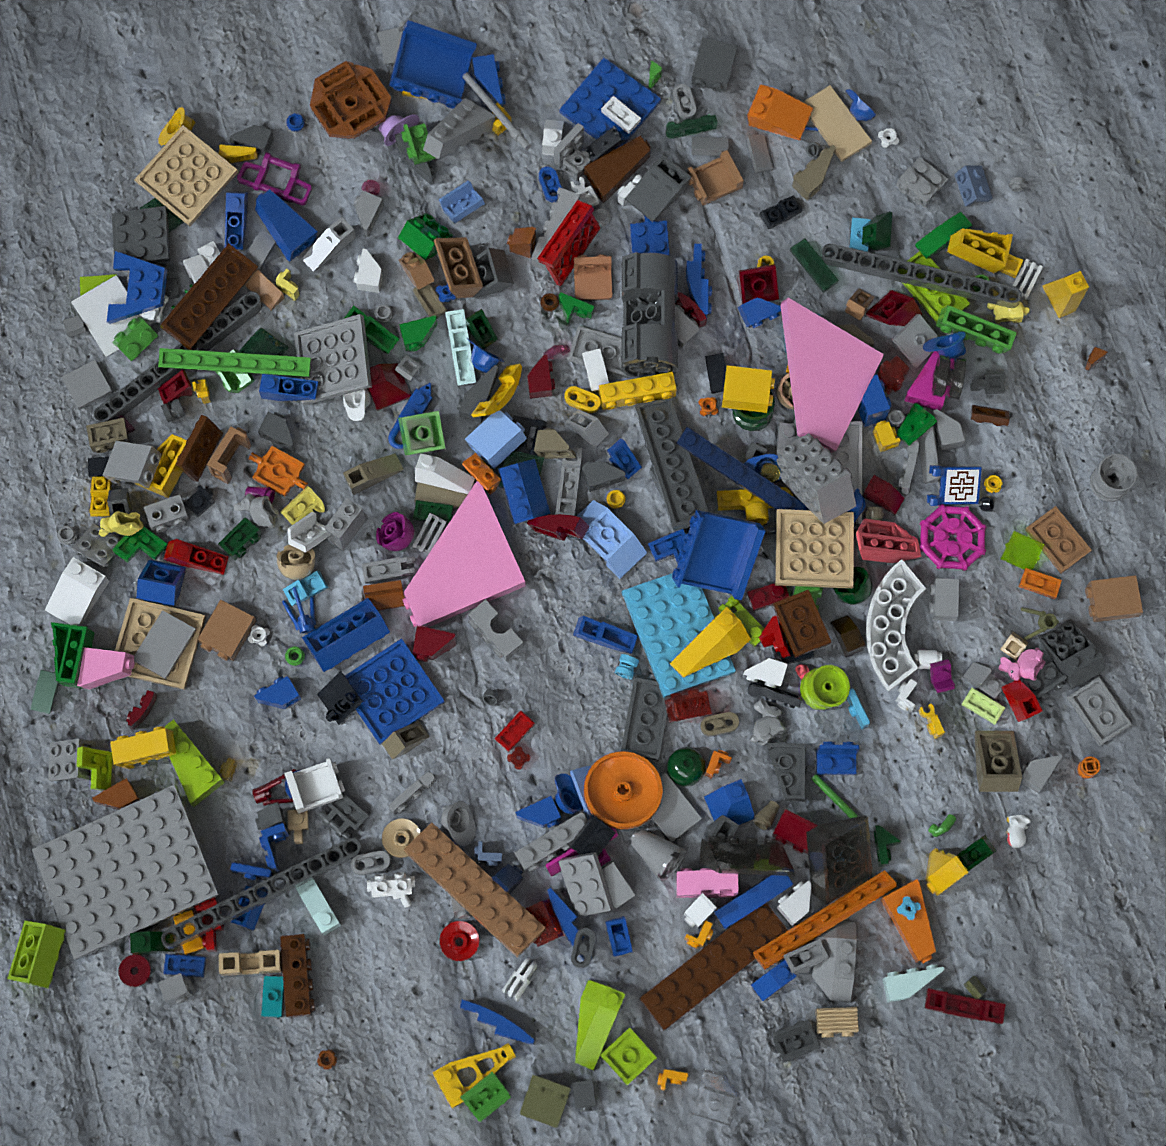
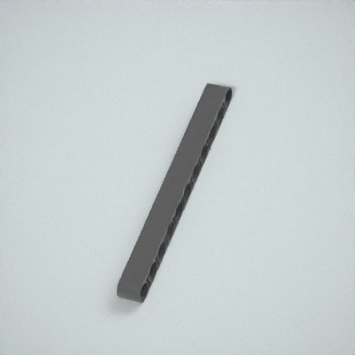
M829 243L822 248V261L834 267L1007 308L1017 307L1022 297L1021 291L1014 286ZM831 251L835 255L833 257H827L825 253ZM851 256L853 260L847 262L843 257ZM863 260H868L871 262V264L868 266H864L861 262ZM886 264L889 266V269L882 270L879 266ZM903 268L907 273L902 275L898 273V270ZM923 273L925 278L919 279L916 277V274ZM936 277H941L944 280V282L937 283L934 281V279ZM958 281L962 286L957 288L952 283ZM978 286L980 291L974 292L971 290V287ZM995 290L999 295L992 296L989 291ZM1008 295H1015L1017 300H1009Z
M248 292L221 312L196 342L195 345L198 346L196 350L209 351L259 313L262 309L260 296L256 292ZM250 301H257L255 305H249ZM236 312H242L240 316H234ZM227 323L226 327H219L220 324ZM207 334L213 335L210 339H204ZM180 344V345H178L176 348H174V349L189 350V349H187V348H186L184 345H182V344ZM157 361L98 406L94 411L96 421L101 423L122 418L156 392L165 382L184 369L168 368V371L162 374L160 370L163 368L158 367L159 361ZM147 380H153L152 384L145 385ZM138 391L136 396H130L131 392ZM117 403H123L122 407L115 408ZM108 414L106 419H100L101 415Z
M348 838L167 929L162 934L164 947L171 950L352 860L360 853V842L355 838ZM354 844L357 850L350 853L347 851L346 846ZM331 853H336L339 856V860L333 862L328 856ZM313 862H319L322 867L320 870L315 871L310 865ZM295 871H301L304 877L297 880L292 874ZM277 880H283L286 886L278 889L274 883ZM265 889L268 895L260 898L257 895V891ZM241 898H247L250 904L242 907L238 902ZM223 907H229L232 912L229 916H223L220 910ZM205 916H210L214 921L211 925H204L202 919ZM192 925L195 931L193 934L188 935L184 932V928ZM170 934L177 937L176 942L173 944H168L165 941V938Z

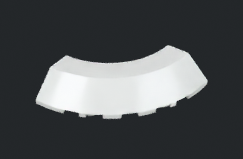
M902 559L890 569L877 587L868 610L866 622V639L870 660L880 682L888 692L911 677L918 669L906 646L905 626L910 608L923 595L926 588Z

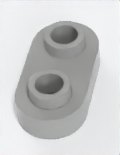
M679 84L673 90L675 106L680 118L691 120L696 114L694 98L691 89L687 85ZM688 110L690 113L686 114L684 111Z
M384 851L357 855L351 861V869L357 875L383 872L390 866V857ZM378 859H384V864L378 865ZM360 862L365 864L363 869L358 868Z

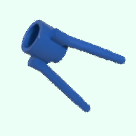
M293 587L300 613L298 621L286 601L283 600L282 603L293 621L296 631L299 630L300 634L315 630L314 626L317 625L314 597H310L311 618H309V615L304 614L297 588Z

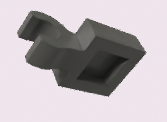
M1003 373L984 374L983 380H972V383H970L971 391L985 389V394H1003L1005 392Z

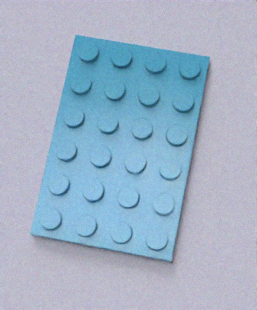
M672 574L622 590V596L656 681L659 684L663 698L736 672L730 656L684 678L670 665L714 619L702 588L681 584L679 588L673 581Z

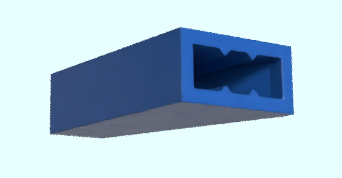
M270 189L265 193H261L256 198L255 211L289 262L316 242L318 231Z

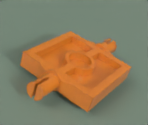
M271 446L268 453L263 457L253 452L249 456V460L258 464L257 470L252 476L253 480L266 487H270L271 490L286 497L294 485L299 486L303 490L308 486L307 482L299 478L305 464L274 446Z

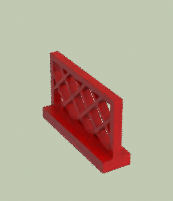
M579 200L573 205L537 258L539 263L546 266L556 285L562 286L574 268V258L583 255L600 230V226L592 214L594 211L593 206Z

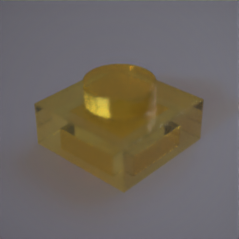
M227 758V761L223 762L220 773L224 780L232 781L238 764L236 760Z

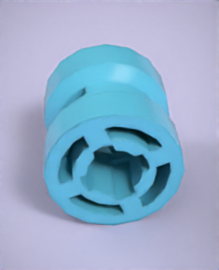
M621 654L620 664L616 667L614 673L622 678L632 680L634 676L633 670L637 667L639 660L632 656Z

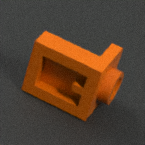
M723 750L713 751L704 776L712 778L714 773L718 774L722 764L718 761L730 764L732 757L729 756V753Z

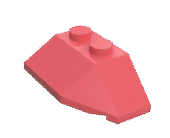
M864 519L856 532L862 560L896 563L901 559L906 561L921 557L918 539L911 536L895 522Z

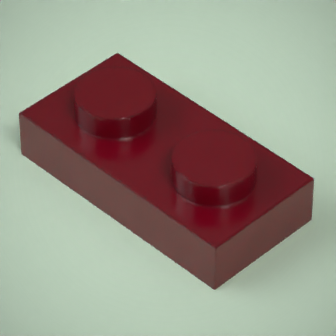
M775 583L747 592L753 611L771 606L773 603L789 597L786 586L775 585Z

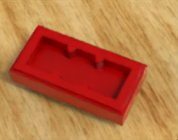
M520 710L494 740L507 752H510L535 725V722Z

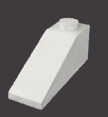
M420 453L415 467L416 482L469 494L475 481L473 476L441 458Z

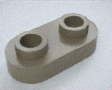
M733 712L708 716L702 720L700 729L708 737L730 733L738 728L739 718ZM731 720L733 724L727 726L725 721ZM711 724L714 729L708 730L706 726Z

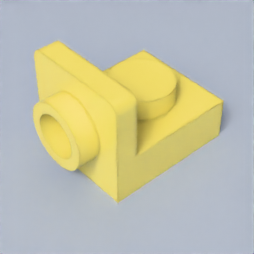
M286 268L284 272L278 274L276 285L281 292L296 301L300 296L298 286L289 280L291 273Z

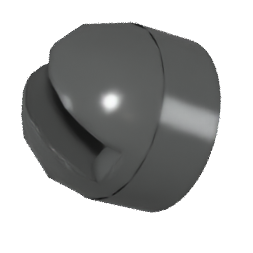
M812 142L807 146V154L810 157H818L823 150L822 145L817 142Z
M488 689L485 691L482 700L487 705H496L499 693L495 689Z

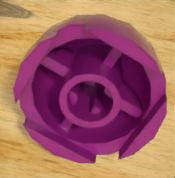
M398 512L390 513L383 518L381 529L378 527L376 531L377 543L389 551H401L408 547L414 537L412 522Z

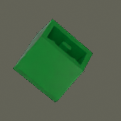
M424 213L407 220L398 239L421 258L427 260L438 253L434 239L452 238L453 234L449 232L447 227L438 223L432 215Z

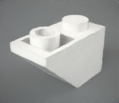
M362 249V254L358 255L357 259L359 270L355 272L354 283H356L358 290L380 293L383 277L382 269L367 249Z
M767 658L746 669L743 675L747 676V680L758 682L759 679L765 681L766 686L776 688L777 685L781 686L788 663Z
M809 880L805 884L801 881L793 888L795 892L792 895L786 894L778 901L780 905H778L777 909L791 926L809 912L811 891Z

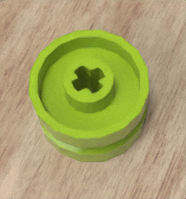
M820 666L804 675L800 685L801 696L812 709L826 710L839 706L845 702L849 695V678L838 666Z

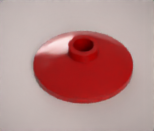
M452 922L441 932L439 939L440 948L449 959L465 961L471 958L479 947L478 932L467 922ZM458 938L463 939L462 945L456 944Z

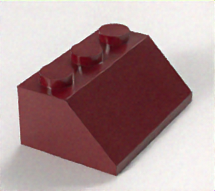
M787 809L784 810L772 834L777 843L782 845L788 844L792 846V850L799 854L804 852L810 855V859L817 863H821V861L825 863L839 837Z

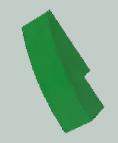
M959 212L924 236L915 246L927 259L948 247L951 235L962 228L970 229L972 224L962 212Z
M352 306L343 319L359 314L364 316L366 341L389 354L399 341V338L371 316L368 317L357 307Z

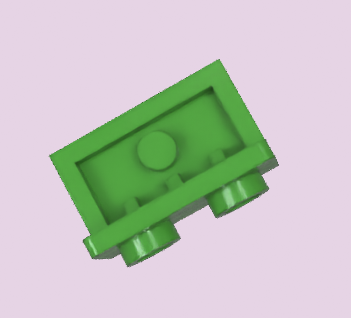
M138 317L137 319H132L124 331L117 333L112 343L130 361H133L159 335L144 319Z
M236 349L230 351V353H239ZM215 371L221 377L223 387L229 392L239 393L255 381L251 373Z
M493 1072L461 1096V1099L479 1122L511 1098V1095Z

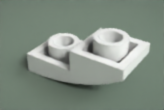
M200 254L183 260L188 276L193 279L195 284L207 270L208 266Z
M596 349L582 353L591 392L598 391L599 385L609 383L601 350Z

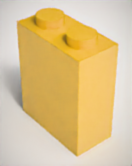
M727 365L722 408L767 413L768 406H772L773 395H770V389H774L775 378H771L772 371Z

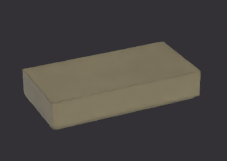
M431 284L419 290L416 287L412 289L429 317L436 315L437 319L444 315L445 312H448L443 302L439 301V296Z

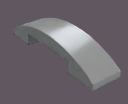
M570 447L576 453V458H562L555 514L575 516L583 448Z

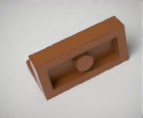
M401 580L363 586L365 599L369 598L377 611L405 606L402 600L404 599Z

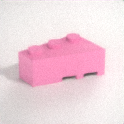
M682 868L676 873V898H698L702 893L707 898H735L738 894V869L720 868L719 870H712V868H701L699 871H692V868Z

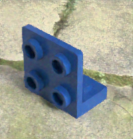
M830 741L823 742V745H820L816 751V774L856 775V754L859 751V745H855L854 742H843V745H835V742Z
M284 823L261 830L262 836L259 837L262 848L268 853L265 856L267 865L276 873H279L280 869L271 842L278 844L286 841V837L290 836Z

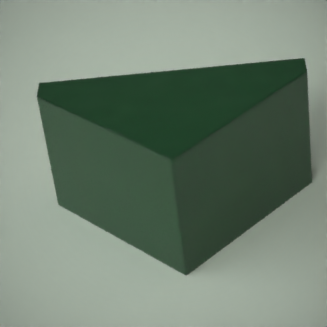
M482 309L466 318L468 331L482 349L498 340Z

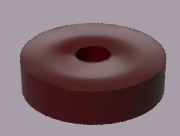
M140 955L127 956L122 960L118 969L120 980L125 985L134 988L146 984L152 972L149 961ZM138 968V973L133 975L132 969Z

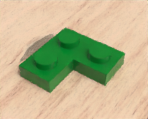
M143 527V529L133 535L124 536L113 548V552L127 563L139 550H142L156 560L164 552L168 544Z

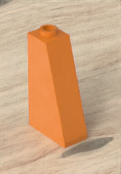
M916 879L884 896L881 902L916 963L921 961L923 964L933 958L932 954L936 950L920 883ZM906 896L910 897L913 902H918L921 906L920 910L915 913L913 920H908L907 917L897 912V907L901 906L903 898Z

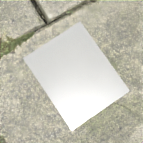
M117 275L72 301L73 306L106 357L119 350L112 343L115 340L116 334L124 331L132 319L142 318L139 314L112 324L106 322L109 304H126L127 291Z

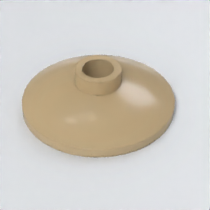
M396 819L384 828L382 843L390 855L398 858L409 857L404 852V848L421 832L418 826L411 820ZM404 837L406 840L405 842L400 843L398 841V838Z

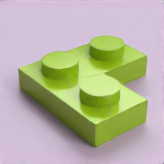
M77 747L76 767L91 769V789L105 791L110 788L112 752L88 747Z

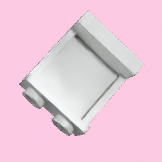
M328 758L326 762L293 773L289 771L284 773L298 813L343 798L342 792L345 789L342 780H337L336 774L339 771L336 762L332 763L330 758Z

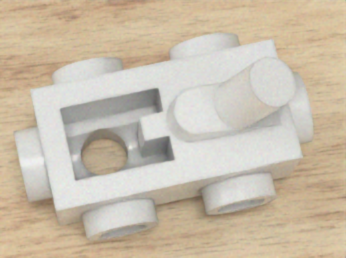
M406 872L394 873V876L376 874L374 878L367 880V892H371L372 898L392 896L393 899L400 898L404 908L412 905L407 895L412 894L411 888H415L414 876L406 875Z

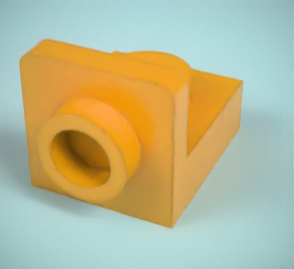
M664 1069L663 1073L658 1075L657 1085H661L660 1090H665L666 1079H670L672 1084L682 1085V1081L687 1082L688 1073Z

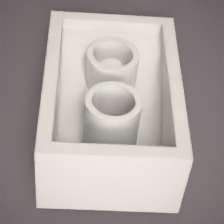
M73 557L63 571L45 611L69 625L81 626L110 581L102 573Z

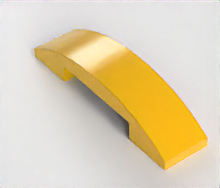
M521 364L506 366L498 377L502 384L489 401L478 404L471 414L472 417L496 413L509 402L519 384L522 372Z

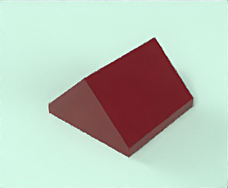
M775 264L738 271L737 284L742 304L757 297L766 301L779 299Z

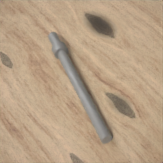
M465 73L463 79L508 129L511 137L516 142H519L525 150L530 149L531 145L524 138L522 131L510 122L471 75Z

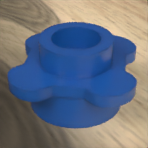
M448 283L445 286L439 285L436 287L440 302L444 303L456 299L449 290Z

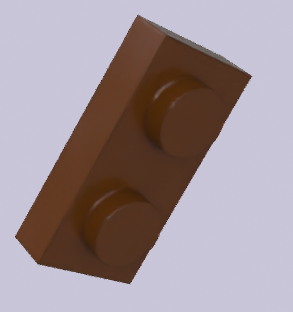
M972 405L971 420L975 422L993 423L996 426H1008L1009 411Z

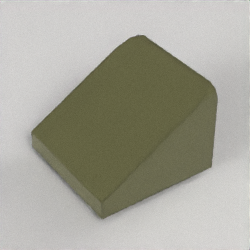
M972 976L964 983V987L975 999H979L987 991L976 976Z

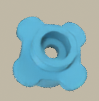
M906 896L903 898L901 906L897 907V912L907 917L908 920H913L915 913L920 910L921 906L918 902L915 903L910 897Z

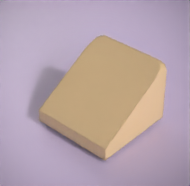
M1012 632L1000 650L1014 660H1017L1020 653L1028 645V642Z

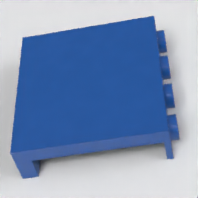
M408 20L402 31L389 86L397 91H406L415 97H424L430 102H439L445 104L448 108L454 109L462 101L466 82L463 79V75L468 73L472 54L476 49L477 43Z
M696 510L694 516L690 519L689 532L684 537L683 550L678 555V566L673 570L672 579L676 586L680 588L681 584L724 592L732 594L734 599L742 600L765 534V529L761 523Z

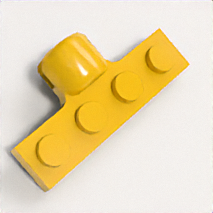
M780 487L782 490L793 496L792 491L788 487ZM746 489L717 491L718 511L744 510L747 521L761 523L762 526L769 521L768 509L773 507Z

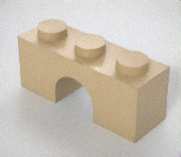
M280 950L259 951V953L250 954L239 952L219 953V974L222 976L282 973V955Z

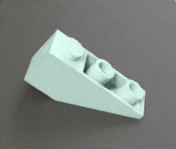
M938 964L926 966V970L919 971L918 968L906 970L907 973L899 975V971L887 973V977L883 978L887 1003L910 998L944 971V967L938 968Z

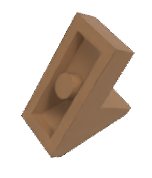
M858 288L848 300L845 312L861 320L875 297Z

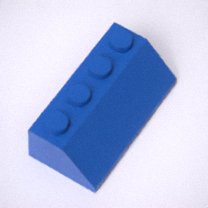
M369 598L306 634L302 639L322 671L325 672L340 662L349 659L360 650L367 648L375 641L382 639L390 631L380 613Z

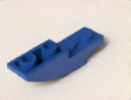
M694 244L693 261H686L687 287L691 300L699 306L707 318L708 314L712 312V303H708V297H712V286L709 285V279H704L705 268H701V262H705V251L702 250V244Z

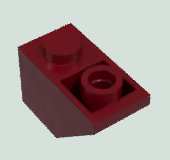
M543 355L527 375L530 399L552 396V390H555L554 378L550 379V372H553L552 361H548L547 355Z

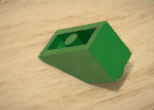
M436 315L399 324L405 350L413 352L425 346L437 327Z

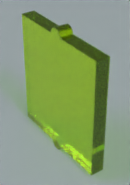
M1013 531L1009 542L1005 544L1006 548L1001 560L1021 569L1028 568L1033 570L1036 562L1040 560L1039 556L1045 544L1017 531Z

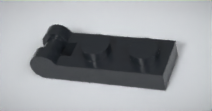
M751 682L748 685V694L752 697L761 695L770 702L776 703V701H780L789 708H795V706L800 708L802 696L772 688L758 682Z

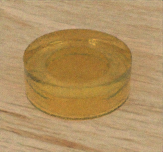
M767 463L761 468L760 474L773 483L779 479L780 470L774 463Z

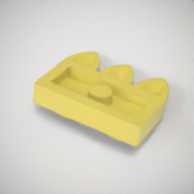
M307 486L280 513L293 525L311 512H314L312 509L324 513L325 507L322 500Z

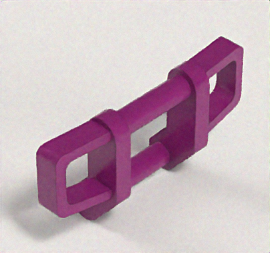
M268 152L265 153L261 166L244 162L237 176L240 184L253 188L256 191L267 192L270 189L278 197H281L282 200L302 206L306 205L312 192L310 184L298 179L301 164L284 161L273 157ZM270 164L291 171V177L284 191L264 184ZM246 169L259 171L254 183L243 179ZM296 184L307 189L303 199L291 196Z

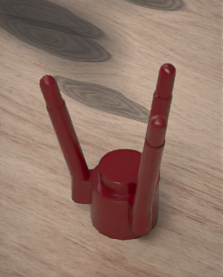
M285 774L267 784L252 789L255 802L257 804L263 803L264 806L277 802H294L293 798L269 799L272 797L270 788L282 783V780L286 778Z

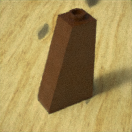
M641 135L584 166V175L602 203L606 202L650 158L651 146Z

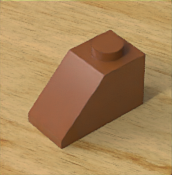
M515 228L514 233L508 237L507 245H509V252L531 258L536 245V228Z
M127 778L92 797L97 805L117 810L140 800Z

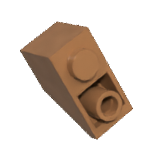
M414 251L404 254L398 260L410 281L418 290L435 281L427 263Z

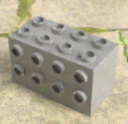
M808 433L777 450V464L781 469L780 477L782 481L823 524L856 507L855 488L851 482L852 474L850 470L844 468L839 459L834 458L817 438L814 439Z

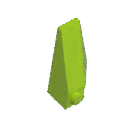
M588 980L580 998L575 1063L594 1070L624 1000V993Z

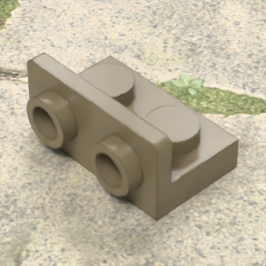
M124 418L86 425L90 448L93 452H107L108 449H113L115 441L130 443Z

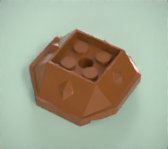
M345 61L315 78L310 109L329 137L355 139L386 120L392 98L371 68ZM349 103H355L353 106H347Z

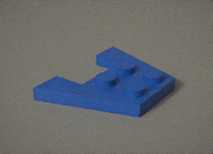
M115 251L113 269L115 271H130L126 304L108 305L106 322L112 324L164 306L168 270Z

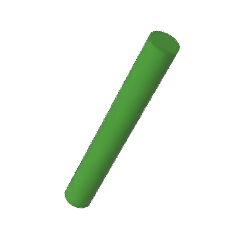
M817 774L811 778L852 821L858 816Z

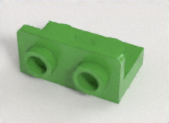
M425 123L409 128L407 124L403 125L402 138L404 143H408L409 148H406L409 159H413L414 165L436 159L423 150L428 135Z

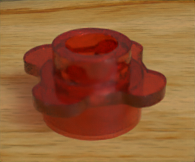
M517 746L512 754H508L507 761L512 762L515 769L520 770L526 762L530 761V755L525 754L522 747Z

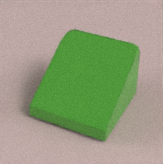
M651 61L650 89L662 77V67Z

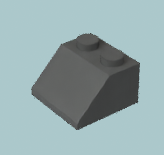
M488 248L474 257L483 287L473 298L502 292L514 284L504 250Z

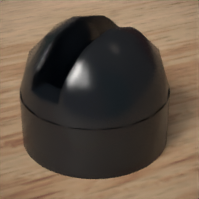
M992 496L983 497L979 500L982 505H979L982 511H993L994 499Z

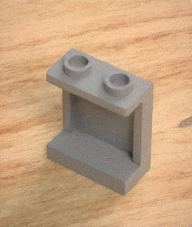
M115 441L103 476L112 483L119 484L120 481L139 483L145 488H149L162 454L152 446Z
M346 498L325 526V530L331 534L327 538L328 541L344 551L366 522L363 509Z

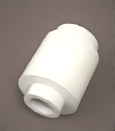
M917 650V654H913V661L918 669H930V663L942 661V653L937 652V650Z

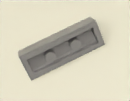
M932 426L917 439L920 444L919 456L923 482L925 484L937 483L941 477H935L929 473L930 465L939 466Z

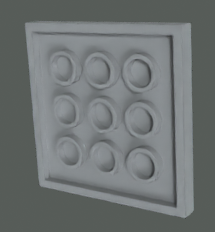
M359 314L294 333L296 356L311 358L310 377L299 376V379L318 381L316 400H301L302 404L307 405L372 387L364 316Z

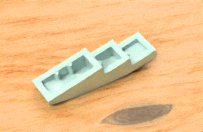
M464 309L445 312L457 385L476 383L474 366L471 362L470 343L466 339H469Z

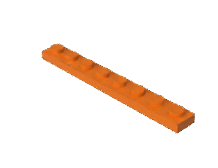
M885 870L753 952L755 959L764 969H767L783 959L785 954L802 947L896 888L895 880Z

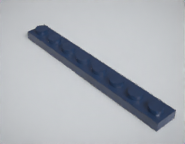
M686 427L678 439L677 445L774 509L810 511L801 501L690 428Z

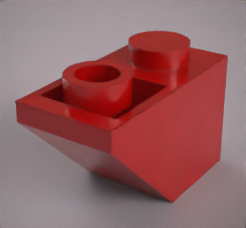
M1021 680L1013 681L1001 687L1018 722L1042 712L1035 694Z

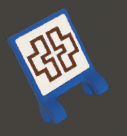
M930 465L929 473L935 477L941 476L939 495L928 494L927 503H930V506L941 504H978L982 467Z

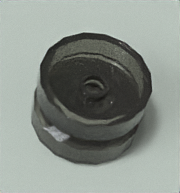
M938 355L932 378V395L942 397L947 388L948 397L959 400L965 379L966 359L956 357L950 368V357Z

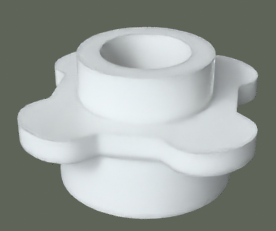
M888 128L878 133V137L882 141L881 145L884 148L892 144L897 145L899 142L893 128Z
M258 625L252 626L251 636L248 637V641L265 646L267 643L266 638L270 634L269 629H263L258 627Z

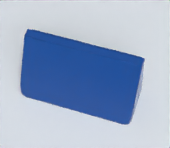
M246 885L244 891L251 888V886ZM260 889L257 891V895L260 898L268 895V893ZM241 898L239 901V905L242 907L250 904L247 898ZM264 904L231 920V923L254 930Z

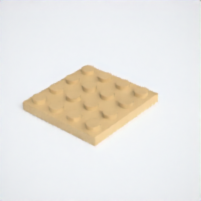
M183 125L134 180L190 227L239 171Z
M777 509L775 585L852 589L854 512H845L823 524L808 510Z
M130 598L115 651L126 652L134 656L162 610L196 628V632L167 679L160 677L135 663L131 675L127 677L185 690L199 642L197 639L202 632L206 616Z

